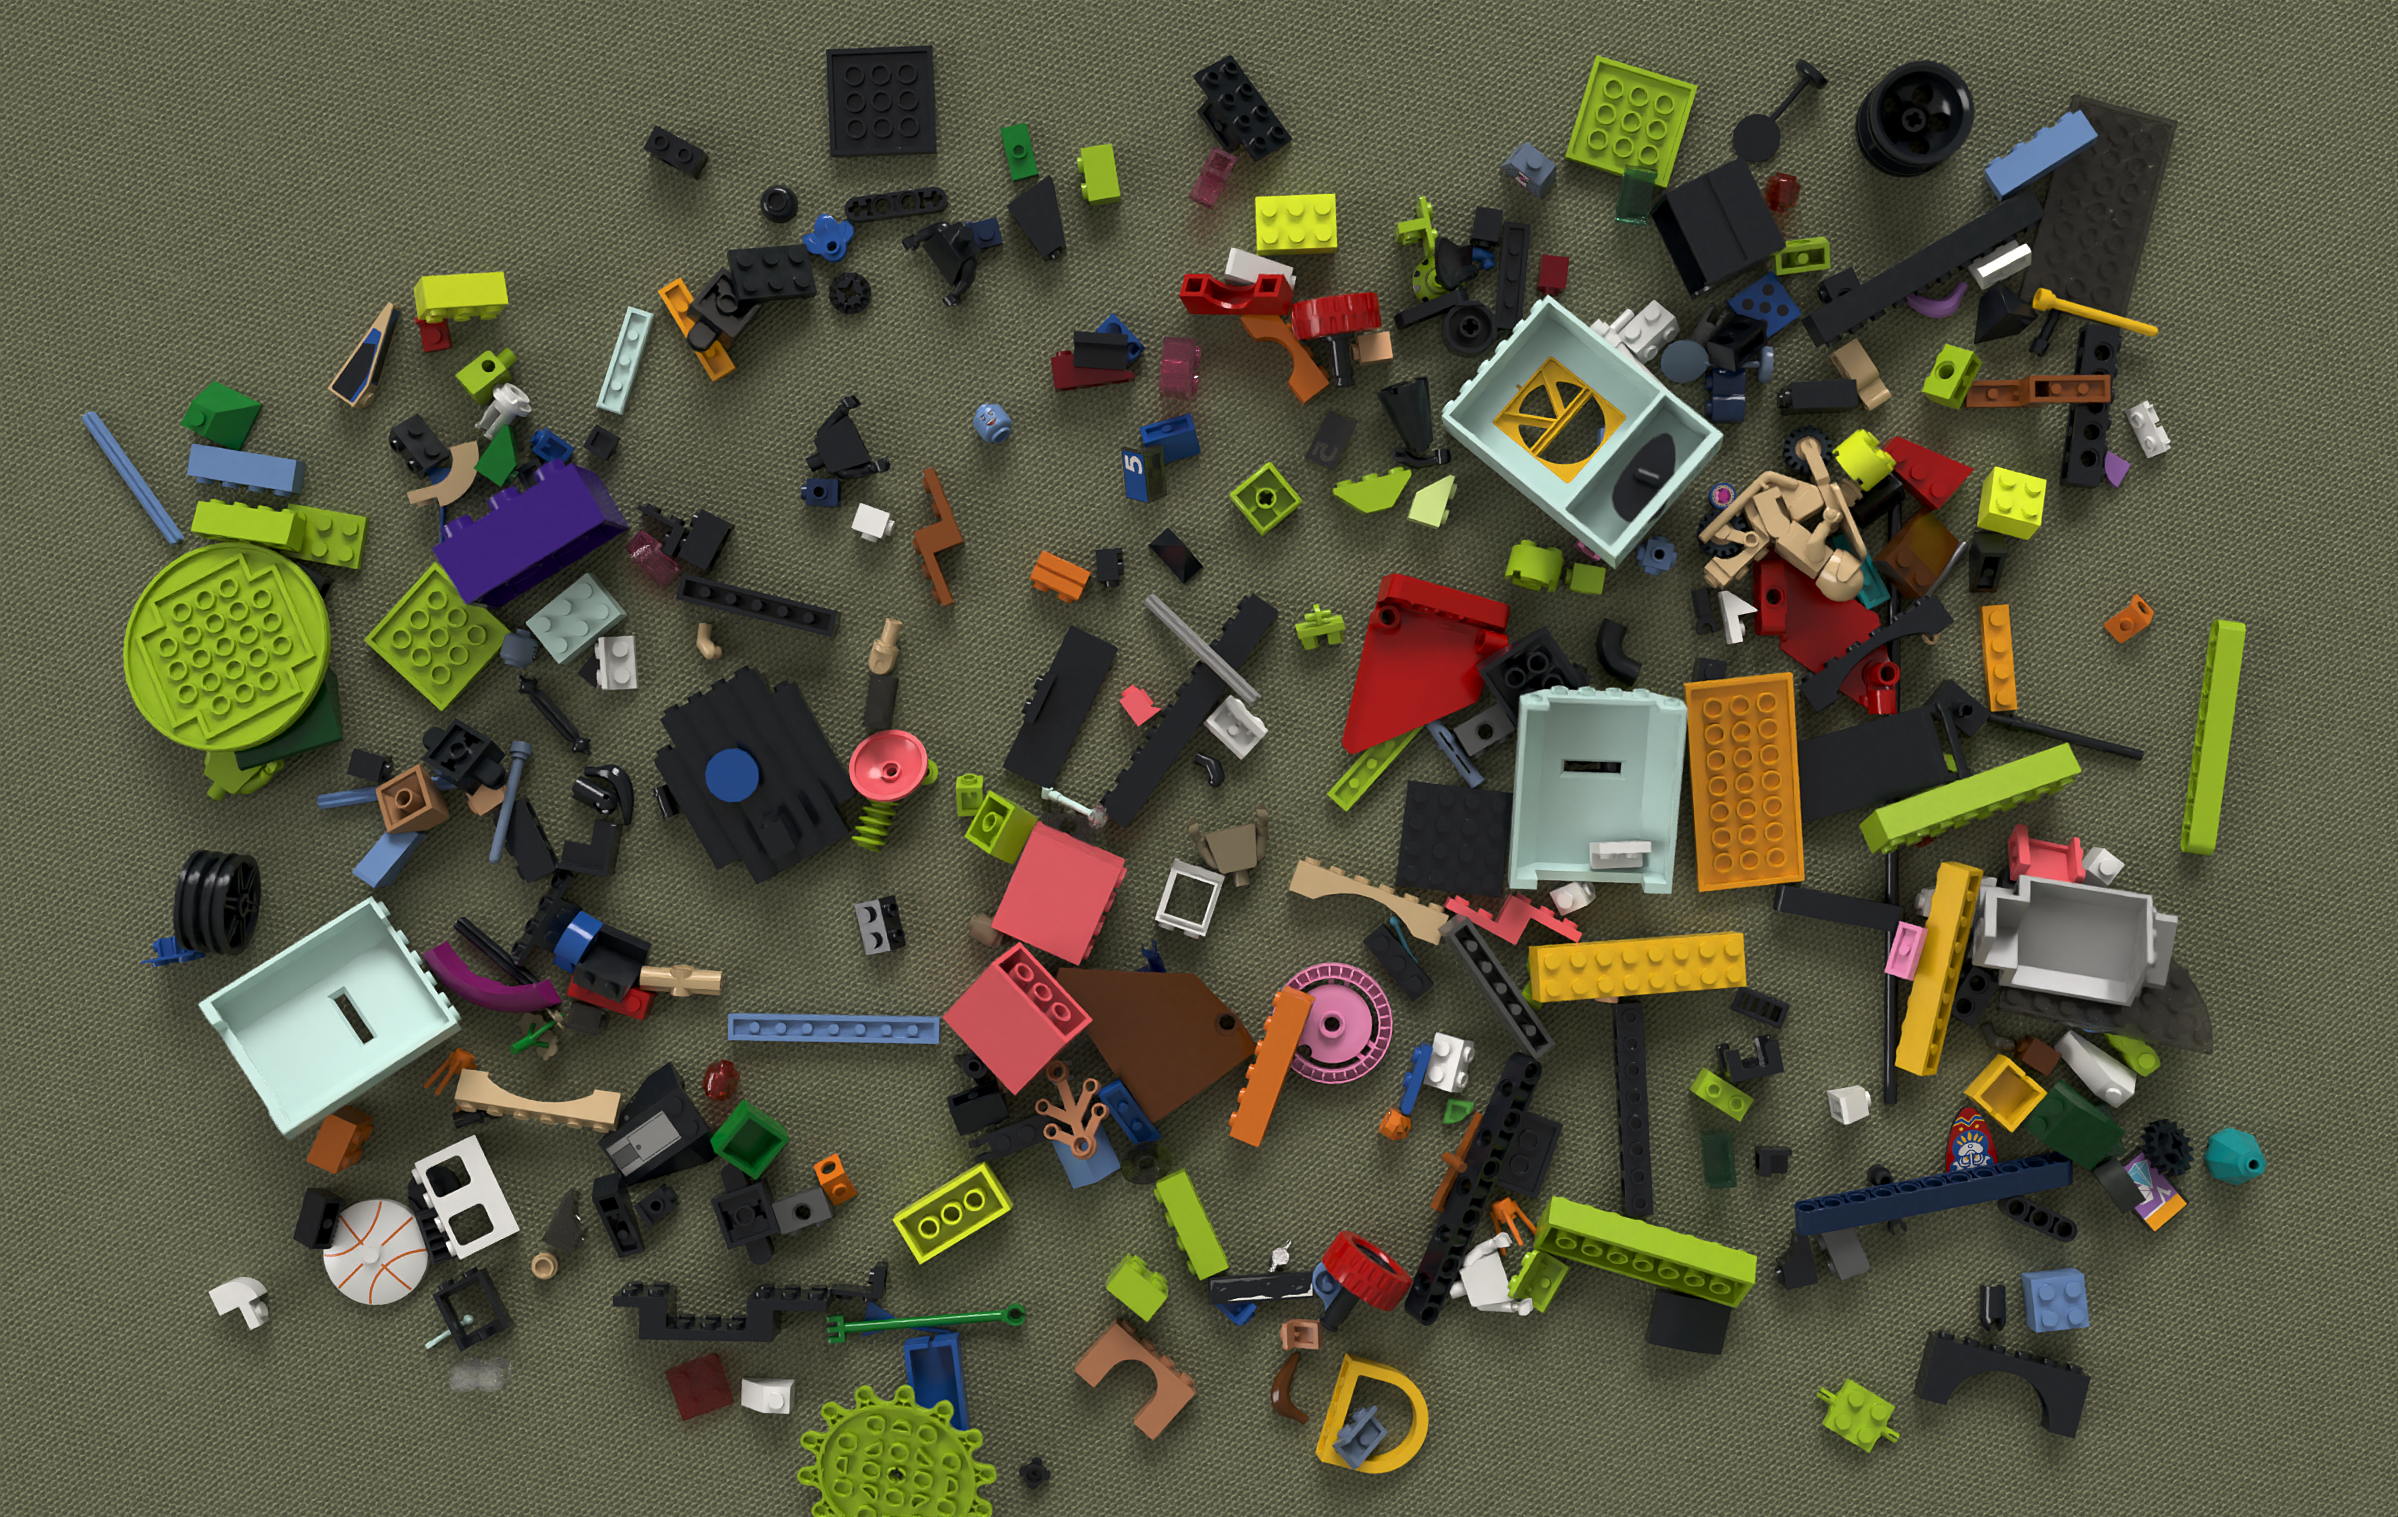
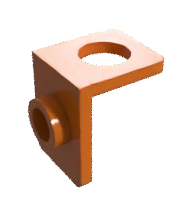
M2135 594L2129 606L2106 621L2104 627L2119 643H2123L2150 624L2154 611L2138 594ZM2138 604L2144 609L2145 614L2140 610Z
M833 1154L814 1165L820 1184L834 1206L858 1194L845 1173L837 1154ZM829 1164L836 1165L831 1173H822L825 1166Z

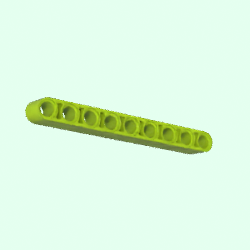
M2215 619L2210 628L2180 840L2181 851L2185 853L2211 856L2216 846L2246 627L2242 622Z

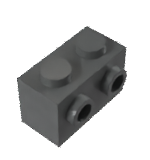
M1854 1227L1821 1233L1815 1236L1818 1247L1821 1251L1825 1250L1828 1260H1825L1830 1274L1837 1276L1841 1281L1871 1269Z

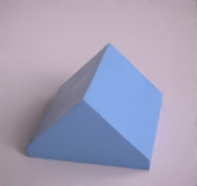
M1100 1123L1094 1137L1097 1141V1151L1088 1160L1076 1158L1072 1154L1071 1146L1058 1140H1052L1073 1189L1096 1183L1121 1168V1164L1102 1123ZM1071 1131V1132L1068 1133V1134L1074 1136L1073 1131ZM1084 1142L1082 1144V1151H1086L1088 1149L1087 1142Z

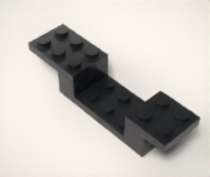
M629 1281L627 1285H624L613 1295V1307H639V1339L773 1342L781 1331L782 1310L827 1311L834 1301V1294H830V1289H827L828 1286L813 1285L812 1289H801V1285L798 1284L786 1285L785 1288H775L774 1284H760L759 1288H755L747 1298L746 1315H733L732 1318H722L720 1314H708L706 1318H695V1314L685 1313L677 1317V1286H670V1283L665 1281L654 1282V1285H643L642 1281Z

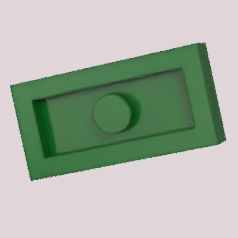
M1026 123L1000 129L1013 182L1038 177L1039 174Z

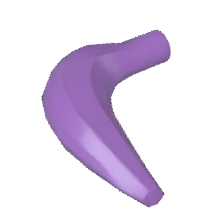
M1960 281L1949 296L1942 299H1931L1921 295L1915 296L1914 293L1906 296L1908 299L1906 303L1918 313L1927 317H1948L1957 311L1961 298L1969 286L1965 282Z

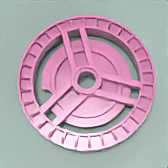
M1337 962L1321 963L1300 971L1286 984L1300 991L1314 981L1329 978L1328 984L1317 986L1307 992V994L1316 997L1298 1046L1304 1044L1310 1046L1312 1049L1311 1057L1322 1062L1338 1063L1347 1061L1354 1056H1357L1359 1060L1342 1067H1325L1309 1061L1296 1050L1291 1067L1302 1076L1316 1082L1327 1084L1345 1083L1365 1075L1383 1058L1392 1036L1393 1018L1391 1006L1381 986L1361 969ZM1334 978L1345 980L1344 985L1334 984ZM1350 982L1360 987L1374 1003L1379 1020V1029L1375 1041L1369 1038L1372 1030L1370 1009L1365 1000L1356 991L1349 988ZM1329 1017H1335L1339 1020L1340 1025L1336 1029H1330L1326 1026L1325 1020ZM1367 1044L1370 1047V1050L1366 1054H1363L1361 1050Z

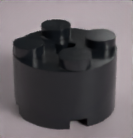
M1465 300L1459 302L1450 309L1442 323L1441 337L1443 343L1450 353L1458 357L1473 358L1479 356L1493 342L1497 333V320L1493 312L1480 301ZM1466 324H1470V328L1475 329L1471 335L1463 330Z

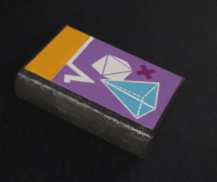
M2137 1146L2119 1162L2146 1199V1201L2134 1207L2131 1211L2147 1230L2156 1233L2190 1204V1201L2183 1194L2181 1188L2177 1187L2170 1178H2167L2165 1174L2159 1175L2157 1167H2150L2152 1161L2144 1158L2147 1154L2146 1150L2142 1149L2141 1146Z

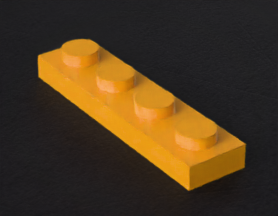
M678 278L660 289L658 293L687 338L689 330L695 324L686 316L694 297L683 279ZM717 340L707 351L703 353L695 352L714 383L737 370L725 348Z
M2009 604L1979 607L1988 710L1990 712L2018 710Z

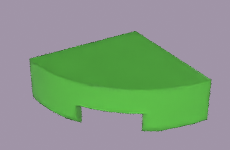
M1448 1097L1442 1123L1454 1124L1463 1120L1471 1113L1474 1103Z

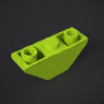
M1403 467L1388 470V475L1378 477V474L1374 473L1363 476L1362 482L1353 484L1352 480L1336 483L1337 488L1332 490L1333 497L1363 515L1389 510L1412 475L1411 470L1404 471Z

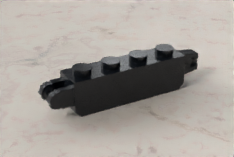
M1081 1095L1074 1097L1076 1105ZM1092 1097L1082 1120L1083 1126L1087 1125L1092 1117L1091 1109L1096 1103L1103 1104L1100 1098L1094 1099ZM1063 1102L1053 1105L1066 1111ZM1103 1107L1098 1108V1110H1097V1115H1098V1116H1101L1100 1113H1099V1111H1100V1110H1103ZM1035 1112L993 1128L986 1135L973 1139L968 1144L970 1148H976L989 1142L991 1150L980 1153L974 1158L976 1163H981L994 1157L995 1160L1048 1140L1044 1136V1128L1050 1123L1060 1126L1061 1130L1065 1133L1072 1131V1127L1052 1116H1043ZM1055 1127L1050 1129L1049 1134L1051 1137L1056 1134Z

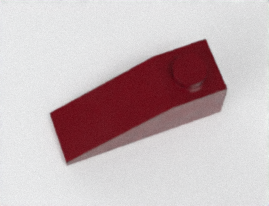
M1060 351L1056 353V357H1050L1056 392L1134 382L1133 372L1127 370L1074 367V354H1072V351Z

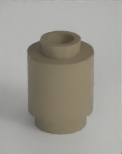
M982 912L978 916L973 914L966 926L970 930L969 936L989 947L993 945L997 948L1006 933L990 927L994 919Z

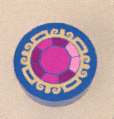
M1728 483L1716 484L1710 489L1708 494L1709 503L1718 510L1726 509L1736 499V491Z

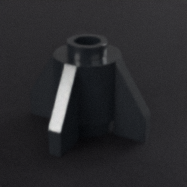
M973 1050L968 1054H956L954 1056V1062L962 1067L964 1073L968 1077L973 1078L978 1086L985 1083V1074L989 1071V1068Z

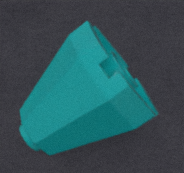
M2228 1127L2209 1137L2207 1142L2209 1146L2207 1151L2204 1152L2203 1160L2213 1178L2234 1185H2240L2263 1174L2266 1160L2254 1135Z

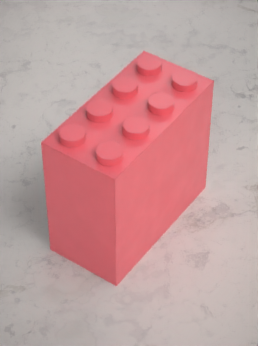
M1038 821L1029 837L990 927L1079 966L1082 958L1088 959L1093 948L1095 939L1091 938L1092 935L1098 936L1106 918L1102 912L1108 913L1117 892L1112 891L1113 888L1119 889L1127 871V868L1123 867L1126 859Z
M1020 942L995 960L942 1017L1014 1095L1042 1073L1048 1064L1093 1021Z

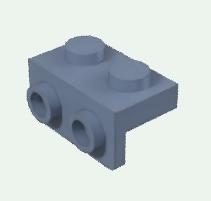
M1374 1405L1367 1409L1364 1407L1358 1409L1351 1417L1353 1422L1339 1430L1336 1434L1338 1439L1332 1445L1353 1470L1362 1464L1388 1433L1373 1416L1378 1410Z

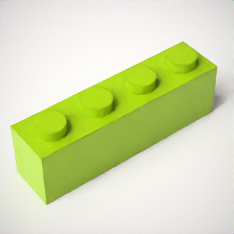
M210 499V502L198 501L190 531L208 540L252 543L266 548L300 552L307 522L298 517L297 512L289 509H282L281 512H276L274 509L266 506H258L257 509L250 508L249 505L234 502L232 506L227 505L226 502Z
M1184 1167L1156 1180L1157 1188L1154 1189V1193L1160 1204L1165 1203L1168 1210L1165 1213V1217L1171 1228L1176 1227L1179 1234L1176 1237V1241L1181 1251L1186 1250L1190 1260L1187 1261L1192 1275L1197 1274L1201 1281L1229 1268V1261L1186 1168Z

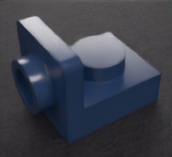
M997 217L970 223V221L964 222L965 226L973 230V239L980 250L1003 245Z

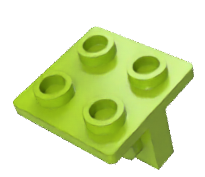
M1425 196L1419 197L1416 205L1418 219L1397 223L1394 237L1396 244L1403 243V246L1419 243L1418 239H1422L1427 259L1431 258L1435 251V241L1438 234L1436 229L1431 228V219L1434 218L1431 202L1426 203Z

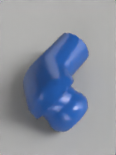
M1473 247L1472 261H1480L1483 270L1495 267V256L1492 252L1480 247Z

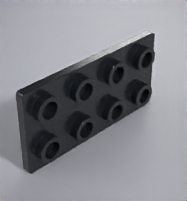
M1232 55L1202 69L1193 76L1208 97L1197 113L1227 154L1232 153L1242 144L1251 158L1257 162L1292 141V137Z

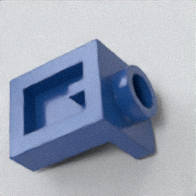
M544 427L542 431L538 429L530 440V443H532L530 449L548 462L562 459L565 463L575 449L547 427Z

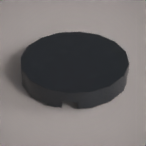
M434 1165L426 1170L428 1181L437 1197H443L462 1188L459 1178L447 1167ZM413 1176L408 1184V1200L411 1207L417 1212L428 1208L423 1197L427 1190L423 1183L418 1185Z

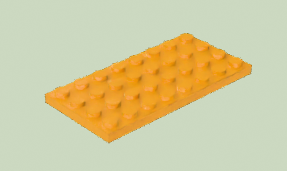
M1785 672L1683 683L1684 702L1687 708L1686 731L1698 891L1704 892L1805 881L1793 674Z

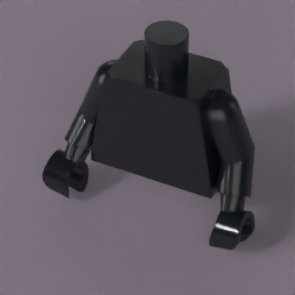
M947 221L931 224L918 231L917 235L913 233L902 240V245L906 251L910 247L914 251L919 247L920 242H925L922 247L950 286L954 285L952 293L942 299L947 307L960 304L962 299L959 296L965 294L975 281L977 261L981 254L979 246L973 239V230L968 226H964L959 221L952 225Z
M854 395L842 398L840 401L842 405H839L817 430V438L813 441L819 452L805 458L812 472H815L826 466L831 475H837L842 480L865 478L889 471L890 463L888 456L874 463L852 418L848 416L850 409L861 405L860 401Z

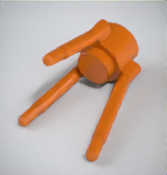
M457 1048L455 1052L452 1051L447 1060L423 1087L427 1089L448 1067L450 1070L435 1091V1095H439L454 1073L461 1075L462 1068L476 1069L477 1065L473 1063L475 1056L461 1048ZM457 1105L455 1112H459L462 1109Z
M1509 1196L1490 1205L1492 1211L1489 1214L1493 1220L1496 1235L1502 1232L1499 1220L1502 1224L1507 1222L1520 1247L1524 1245L1513 1222V1219L1516 1218V1213L1535 1236V1226L1521 1211L1516 1200L1511 1201ZM1505 1247L1500 1248L1501 1255L1506 1256Z

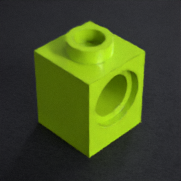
M1579 563L1571 564V568H1566L1564 584H1568L1567 591L1596 596L1601 595L1606 568Z

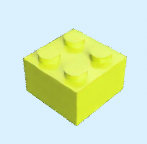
M1994 467L1983 481L1977 527L2029 540L2041 526L2047 480Z

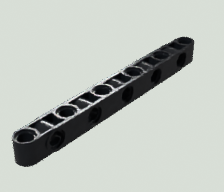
M1517 1051L1508 1059L1464 1160L1467 1164V1169L1465 1172H1459L1405 1301L1404 1309L1406 1313L1424 1326L1433 1324L1439 1316L1542 1074L1541 1063L1523 1052Z

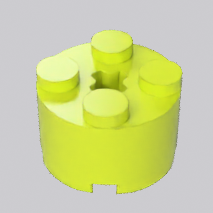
M1862 429L1861 431H1855L1832 452L1838 455L1836 457L1837 461L1854 481L1860 478L1863 482L1860 487L1865 491H1869L1893 471V466L1896 462L1889 453H1884L1876 447L1879 441L1871 432L1867 433Z

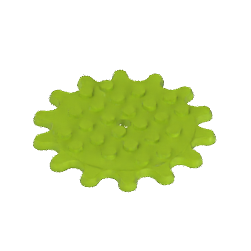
M863 1385L855 1391V1409H845L833 1401L824 1404L821 1408V1416L828 1423V1431L817 1432L809 1430L800 1438L803 1448L814 1453L817 1460L816 1464L804 1466L797 1473V1479L801 1484L815 1486L822 1492V1499L816 1502L811 1509L814 1517H991L993 1513L991 1502L980 1496L977 1492L979 1486L992 1484L997 1479V1471L993 1465L980 1463L972 1456V1452L983 1443L981 1431L975 1428L967 1431L955 1429L950 1424L954 1408L948 1400H942L929 1409L919 1406L915 1401L914 1389L910 1385L900 1386L895 1392L894 1399L891 1401L878 1398L872 1387ZM898 1468L904 1477H895L891 1471Z

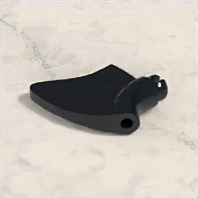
M1438 236L1435 241L1434 251L1435 271L1440 285L1445 290L1452 292L1461 283L1475 279L1478 276L1475 274L1478 268L1472 264L1473 244L1456 245L1450 240Z

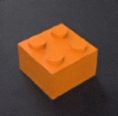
M347 1105L337 1109L325 1117L306 1161L333 1174L348 1169L353 1164L356 1165L363 1153L360 1150L363 1142L367 1141L372 1134L373 1126L371 1124L374 1117Z

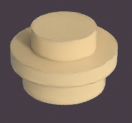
M544 1252L538 1254L533 1259L531 1267L536 1277L549 1279L557 1273L559 1263L553 1254Z

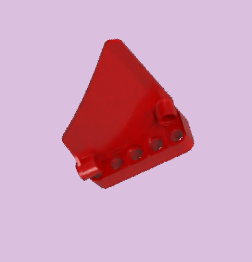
M1402 574L1383 576L1375 609L1370 614L1341 742L1344 749L1349 754L1358 753L1476 703L1485 684L1476 665L1508 645V636L1505 635V630L1507 629L1511 606ZM1382 612H1385L1389 617L1387 625L1381 620Z

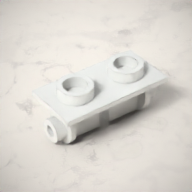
M2148 400L2124 411L2147 459L2171 448L2169 445L2171 441L2168 439L2163 427H2156L2155 425L2160 420L2153 408V404H2149Z

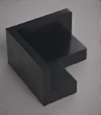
M595 819L591 844L565 840L561 861L556 862L555 868L605 877L613 876L616 869L623 823Z

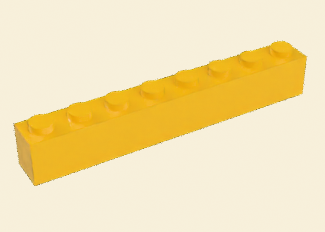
M1956 861L1941 862V866L1937 871V884L1935 892L1931 897L1929 918L1925 923V929H1928L1913 978L1912 992L1907 1001L1908 1009L1901 1027L1900 1044L1896 1049L1897 1057L1894 1066L1919 1076L1937 1073L1984 870Z

